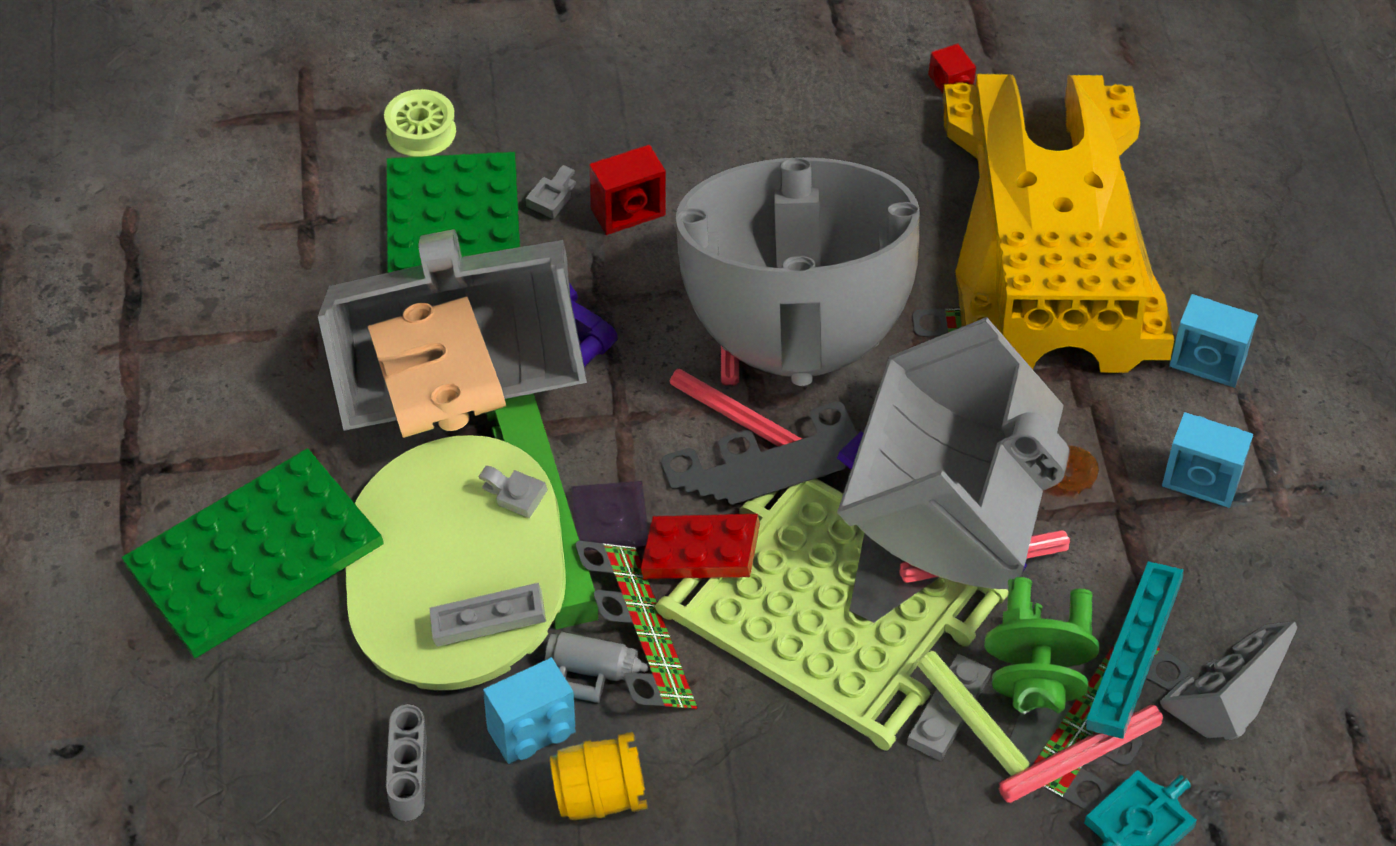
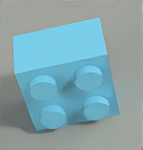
M1192 294L1179 324L1169 367L1235 388L1248 354L1258 315Z
M1184 412L1172 444L1162 487L1230 508L1254 434Z
M552 657L483 689L487 730L507 764L518 759H527L534 755L537 750L552 743H561L576 732L574 692Z

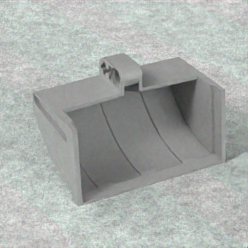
M455 229L422 235L419 240V253L422 265L331 285L328 287L318 314L343 431L397 420L368 326L402 316L405 309L415 303H428L431 306H435L462 297H468L497 374L504 399L587 383L570 298L568 262L563 240L462 257Z
M988 317L889 356L837 513L849 526L857 525L887 551L919 569L971 586L1008 589V580L1014 579V577H1021L1042 493L1044 490L1060 483L1065 474L1069 447L1057 433L1064 405Z

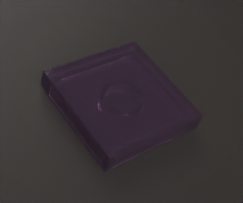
M642 481L571 486L575 528L579 541L627 547L646 546L649 533ZM587 547V548L584 549V551L596 550V549L591 548V547Z

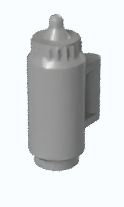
M561 632L559 635H550L546 648L545 660L552 657L565 679L567 671L598 677L595 687L568 682L574 692L575 699L599 703L605 679L614 681L625 680L624 676L627 672H646L649 669L648 664L638 659V651L628 648L625 644Z

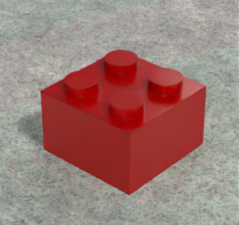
M650 144L589 164L591 210L606 235L666 216V170Z

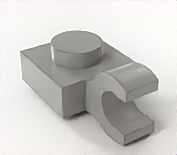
M563 165L552 180L543 177L526 197V206L554 219L571 199V190L574 188L576 181L570 178L575 173V170Z
M486 465L479 475V479L486 481L482 486L483 489L498 495L496 500L500 507L527 518L531 517L548 491L545 482L516 470L507 478L499 470Z

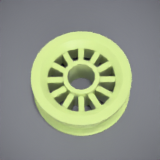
M425 89L407 91L393 98L385 109L384 120L387 125V140L401 154L411 157L432 156L449 147L455 138L456 126L453 121V105L448 98L438 92Z

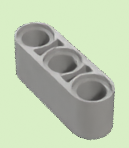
M409 704L397 707L391 713L389 719L386 789L390 812L401 821H410L419 817L423 812L425 801L427 750L425 721L420 708ZM409 727L414 728V729L409 730V731H403V729H405V728H409ZM407 760L413 761L410 764H400ZM403 794H412L408 798H398Z

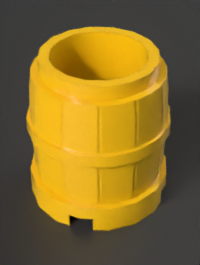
M633 732L620 734L618 739L595 742L591 740L584 741L583 744L558 750L557 755L550 756L555 794L562 818L569 816L570 820L594 817L599 819L604 818L605 815L631 809L632 812L648 809L647 800L639 801L638 796L644 795L643 790L645 788L637 747L629 748L628 742L635 740Z

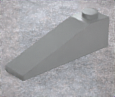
M1295 621L1262 626L1232 647L1235 654L1225 656L1219 660L1213 659L1205 666L1208 672L1195 681L1193 677L1188 676L1179 682L1160 701L1162 708L1206 738L1224 737L1226 740L1240 737L1245 733V728L1259 713L1297 630Z

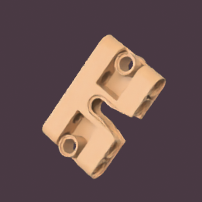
M467 296L435 306H431L428 303H415L406 308L402 316L368 326L403 438L434 429V422H438L439 427L443 430H458L468 423V412L474 411L475 416L506 407L497 374Z

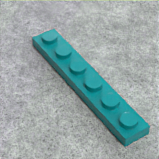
M1147 562L1086 719V730L1124 739L1180 589L1184 569Z

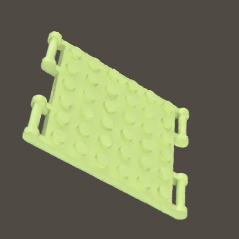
M815 478L790 486L770 510L764 507L779 490L746 501L739 509L740 514H758L760 521L750 577L710 578L686 607L681 605V603L703 578H683L667 597L663 596L656 603V611L663 618L677 621L871 738L872 742L880 749L889 750L896 741V733L918 705H924L930 697L929 689L910 677L918 666L919 660L931 650L944 632L952 635L958 644L966 647L969 646L976 637L975 631L996 604L1003 603L1008 596V590L976 587L939 577L873 623L849 611L865 532L857 525L849 526L837 513L843 493ZM977 590L985 593L983 599L965 622L956 618ZM898 690L905 693L906 697L884 725L875 721Z

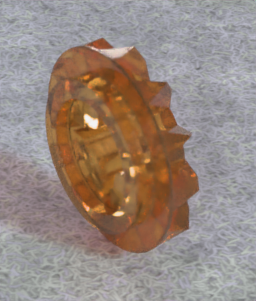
M1068 445L1069 457L1066 469L1070 463H1073L1074 473L1070 477L1064 474L1063 480L1057 485L1052 486L1051 489L1058 487L1062 489L1064 495L1068 491H1075L1077 494H1080L1083 489L1092 488L1098 478L1099 467L1096 459L1088 451L1077 446Z

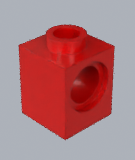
M958 43L931 52L928 75L942 94L944 92V84L965 83L974 85L976 66Z

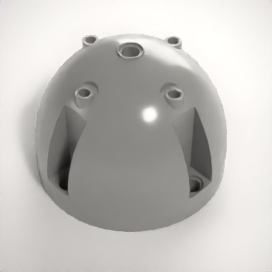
M781 158L759 161L725 170L702 181L684 196L677 208L676 229L680 271L686 293L696 315L706 330L724 350L747 365L761 371L781 376H790L792 383L795 385H808L812 382V376L837 371L848 366L879 345L880 341L895 325L911 293L918 266V201L902 182L880 170L853 162L827 158Z

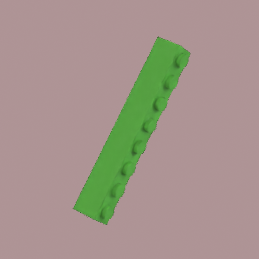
M534 393L505 399L506 407L485 413L487 421L494 420L495 427H491L492 437L508 442L529 454L545 471L558 502L566 587L561 610L553 620L555 630L597 621L598 606L594 598L595 589L589 570L582 565L575 546L579 538Z

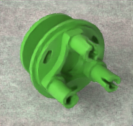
M1025 577L1011 578L1008 580L1007 611L1003 612V623L987 633L984 646L992 656L1015 665L997 670L992 676V686L1000 694L1013 698V707L1020 713L1025 714L1036 708H1049L1059 714L1065 709V701L1080 698L1088 691L1087 678L1078 671L1066 667L1087 663L1093 660L1099 653V642L1092 636L1093 594L1087 589H1074L1070 591L1069 621L1067 622L1042 619V605L1035 603L1034 609H1032V602H1030L1032 580Z

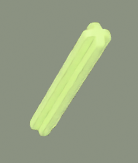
M930 651L925 654L917 663L918 667L1007 772L1013 776L1027 769L1030 765L1029 761L937 653Z

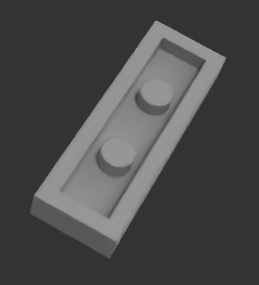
M539 583L429 608L432 637L437 647L546 622L543 595Z
M957 654L949 668L976 700L988 682L992 670L960 654ZM936 689L910 733L907 745L942 761L964 720L938 689Z

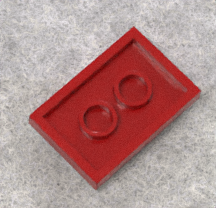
M758 514L653 516L641 565L643 578L750 577L760 528Z

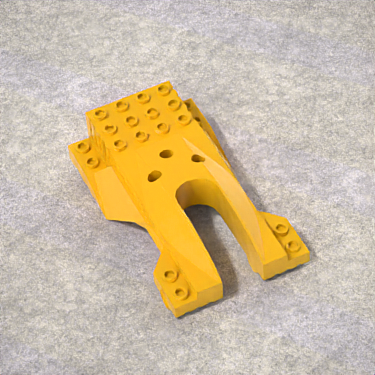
M977 74L976 85L965 83L944 84V131H947L948 138L977 158L980 175L955 271L961 310V326L963 327L988 317L1032 369L1045 353L1056 348L1069 346L1083 348L1092 353L1099 362L1100 373H1128L1143 360H1171L1174 335L1166 297L1152 273L1119 158L1139 136L1140 119L1133 86L1120 84L1105 86L1103 75H1068L1065 94L1066 129L1071 134L1073 148L1053 151L1036 145L1028 138L1025 130L1021 98L1014 75Z

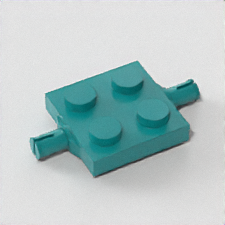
M1137 770L1086 815L1084 824L1103 840L1104 844L1101 846H1175L1195 828L1197 822L1191 814L1182 808L1177 799L1190 788V782L1187 778L1183 781L1184 776L1178 775L1165 788L1153 783Z

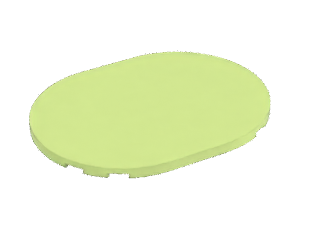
M453 436L433 440L404 452L384 466L368 482L355 504L382 535L384 544L346 567L348 617L352 632L362 651L375 666L394 680L414 684L421 689L454 690L490 681L511 670L510 666L518 662L526 654H532L546 638L550 625L555 619L556 614L560 612L566 587L558 502L551 482L541 466L529 454L508 442L485 436ZM486 465L499 470L507 478L516 470L546 483L548 491L530 518L500 507L496 500L498 495L483 489L482 486L486 481L479 479V475ZM539 583L543 595L546 622L438 647L435 645L432 637L430 607Z

